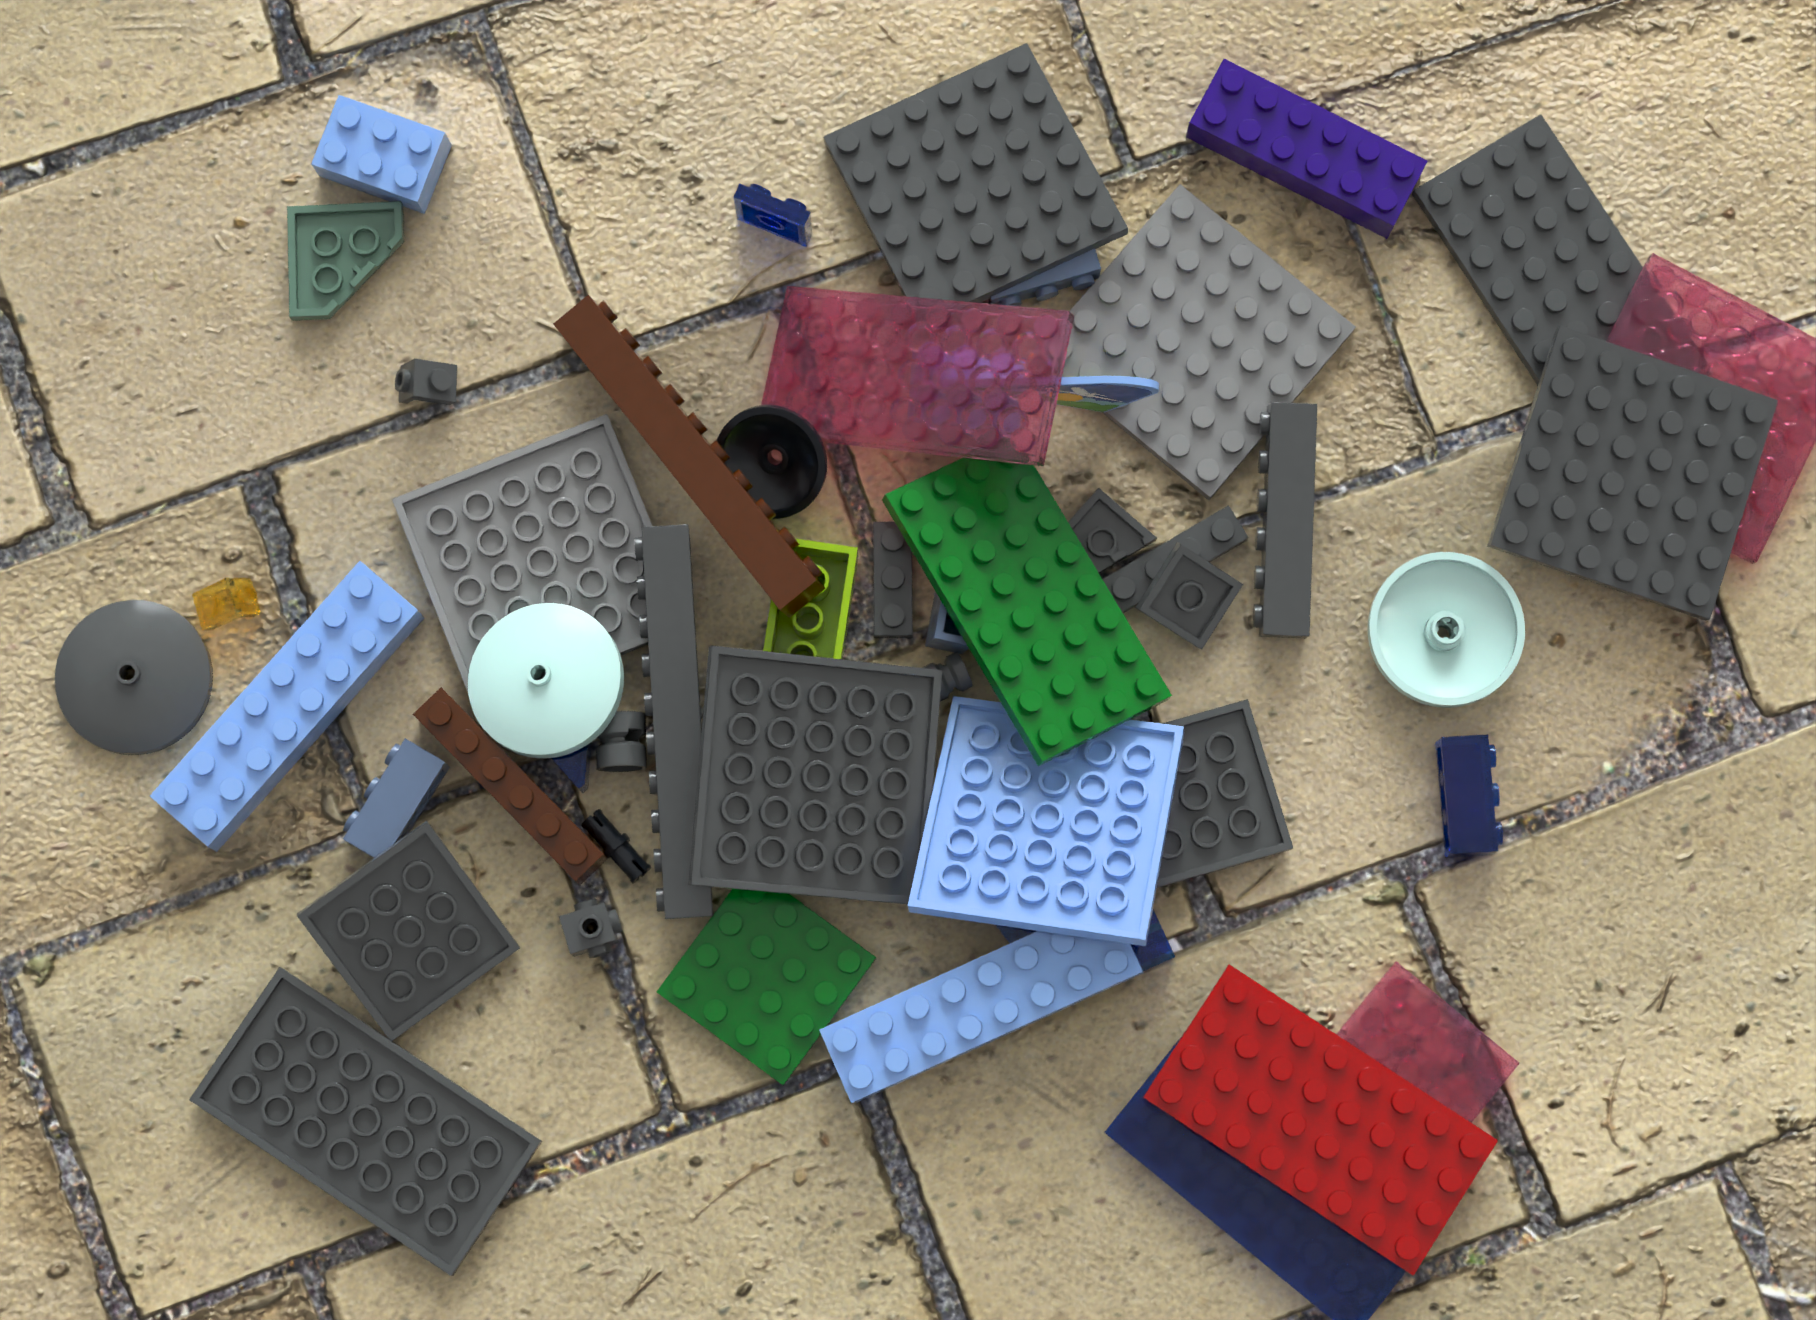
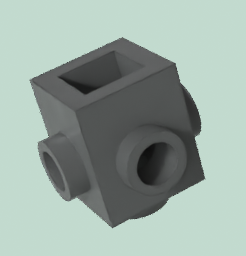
M597 899L577 903L574 905V912L559 916L569 952L573 957L588 953L589 958L612 952L611 945L619 943L616 933L623 932L617 910L609 911L608 905L605 902L598 904ZM593 923H598V930L593 934H588V927Z

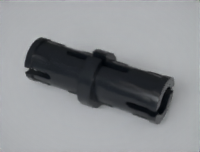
M598 809L593 813L594 816L590 815L581 826L603 848L606 859L611 858L627 875L631 883L634 884L640 879L639 876L643 877L651 869V866L629 844L630 838L626 833L621 835L606 818L602 810Z

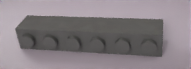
M1271 402L1267 406V412L1260 413L1259 434L1266 435L1265 450H1259L1258 473L1265 474L1264 489H1258L1257 512H1263V527L1256 528L1255 549L1262 551L1261 566H1255L1254 589H1261L1260 605L1254 604L1253 628H1259V637L1305 639L1310 636L1317 404Z

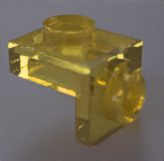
M224 578L192 594L202 630H214L240 617H255L261 613L257 601V593L249 578Z

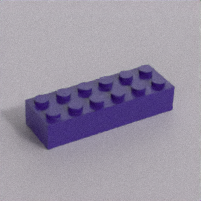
M1223 59L1189 122L1186 138L1388 239L1428 162L1226 59Z

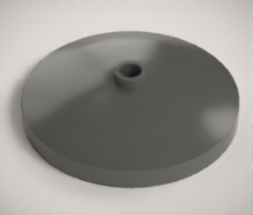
M144 600L115 602L103 606L86 616L66 638L60 650L55 668L57 700L69 724L78 734L95 746L123 755H143L157 752L182 739L202 717L208 705L213 686L211 657L203 638L195 627L171 608ZM133 668L135 670L134 677L130 680H124L128 675L127 671Z

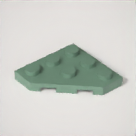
M401 201L287 206L289 317L292 321L331 319L404 243V211Z

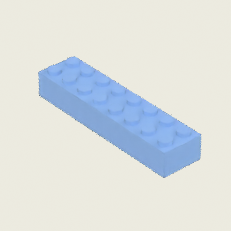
M359 561L152 792L150 797L207 847L217 852L423 621L424 617L412 604L364 563Z
M1037 931L819 1029L850 1102L857 1103L1139 976L1144 972L1131 944Z

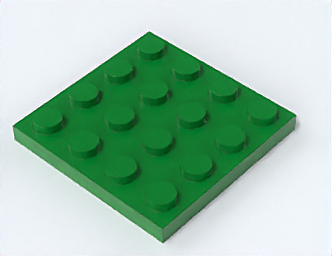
M732 889L662 983L657 993L784 1086L820 1037L819 1029L828 1026L877 958L790 894Z

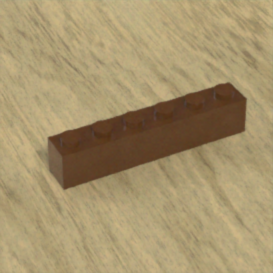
M442 687L413 713L421 724L579 886L607 860L605 854Z

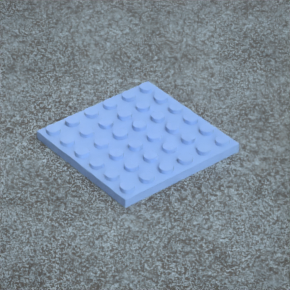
M953 696L908 901L909 912L1146 946L1183 744L1184 726L1130 719L1038 767L1001 702Z

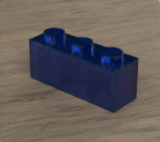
M1488 734L1441 737L1435 742L1445 858L1493 855L1498 852V845L1503 844V828L1501 822H1496L1494 808L1500 804L1498 783H1492L1491 768L1496 767L1495 745H1489Z

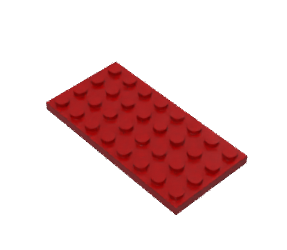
M1230 964L1225 968L1142 1097L1411 1276H1414L1498 1142L1497 1139Z

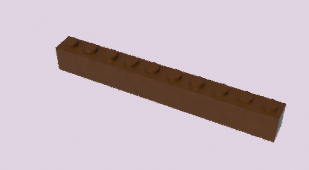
M587 295L553 325L778 609L790 618L825 589L818 579L823 574L809 556L804 559L799 556L795 548L800 544L785 526L779 531L771 521L776 516L774 511L762 497L757 502L748 492L753 488V485L739 469L734 473L725 463L730 459V456L716 440L712 444L707 441L703 436V433L708 430L694 412L687 416L680 407L685 400L671 384L666 388L658 379L663 374L649 356L644 359L639 356L635 350L640 344L627 328L620 332L613 322L618 317L604 300L597 304Z

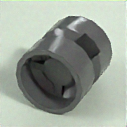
M616 711L609 725L597 737L601 740L602 744L596 747V770L604 772H632L647 768L646 746L640 743V739L646 736L645 713L638 711Z

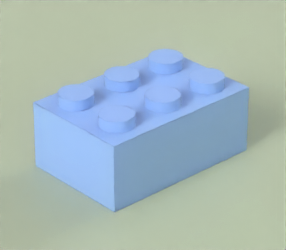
M338 95L311 165L320 177L390 202L401 201L404 207L425 214L452 145L443 131Z

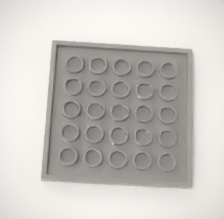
M1179 184L1099 276L1095 284L1086 291L1034 351L1033 356L1058 377L1130 376L1152 379L1159 382V392L1157 394L1102 413L1201 495L1210 500L1265 436L1259 434L1260 413L1267 412V406L1271 402L1293 403L1354 332L1356 326Z
M607 414L392 499L467 692L470 663L482 638L499 620L526 606L541 603H557L584 611L605 628L614 640L620 655L648 645V638H641L639 615H647L646 599H638L637 576H644L643 561H636L635 538L642 537L641 527H651L652 523ZM546 672L541 673V677L537 678V680L543 679Z

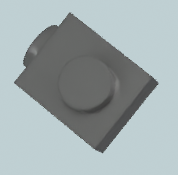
M413 359L401 365L395 377V389L399 391V403L407 404L413 400L446 405L455 403L457 365L422 359Z

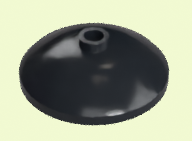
M759 405L743 410L723 427L716 440L730 456V459L725 462L733 473L739 469L753 485V488L748 492L756 502L761 497L776 514L773 519L786 518L801 512L815 500L824 485L827 474V455L822 439L811 423L800 414L788 408L776 405ZM772 450H778L782 454V461H777L772 457Z

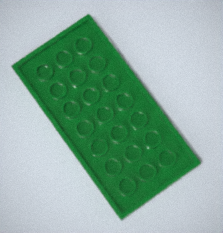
M1015 433L884 495L882 499L884 505L1038 767L1160 705L1172 696Z

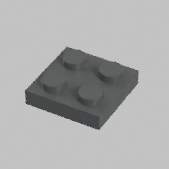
M1177 542L1135 608L1202 650L1243 584Z

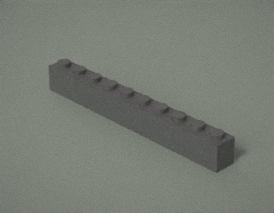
M688 524L641 527L642 537L635 538L636 561H643L644 576H637L638 599H646L647 615H639L640 636L641 638H648L649 653L642 654L643 677H650L651 692L644 693L645 716H653L654 731L646 732L648 755H655L656 770L649 771L650 794H658V809L651 810L652 832L660 833L661 849H654L655 873L662 872L663 888H656L657 912L665 911V919L713 916L712 887L688 885L702 732L690 529Z

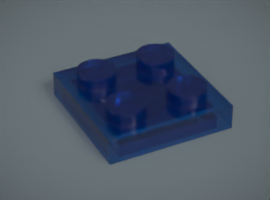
M739 183L733 197L737 220L807 247L812 236L811 212L806 210L807 207L803 203L791 198H786L785 201L772 197V193L768 189L757 184H750V187Z

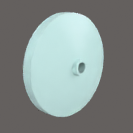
M1430 553L1404 563L1386 579L1378 590L1368 617L1369 647L1375 664L1382 675L1403 695L1419 703L1434 707L1451 708L1465 706L1489 696L1514 671L1524 647V614L1519 599L1511 585L1497 570L1487 563L1462 553ZM1439 627L1447 629L1449 638L1438 636Z
M541 603L526 606L499 620L489 629L478 644L468 673L469 700L479 724L490 737L504 748L531 758H555L568 755L595 740L613 719L619 707L624 688L622 658L609 633L597 620L584 611L557 603ZM546 672L543 679L537 680V678L541 677V673Z

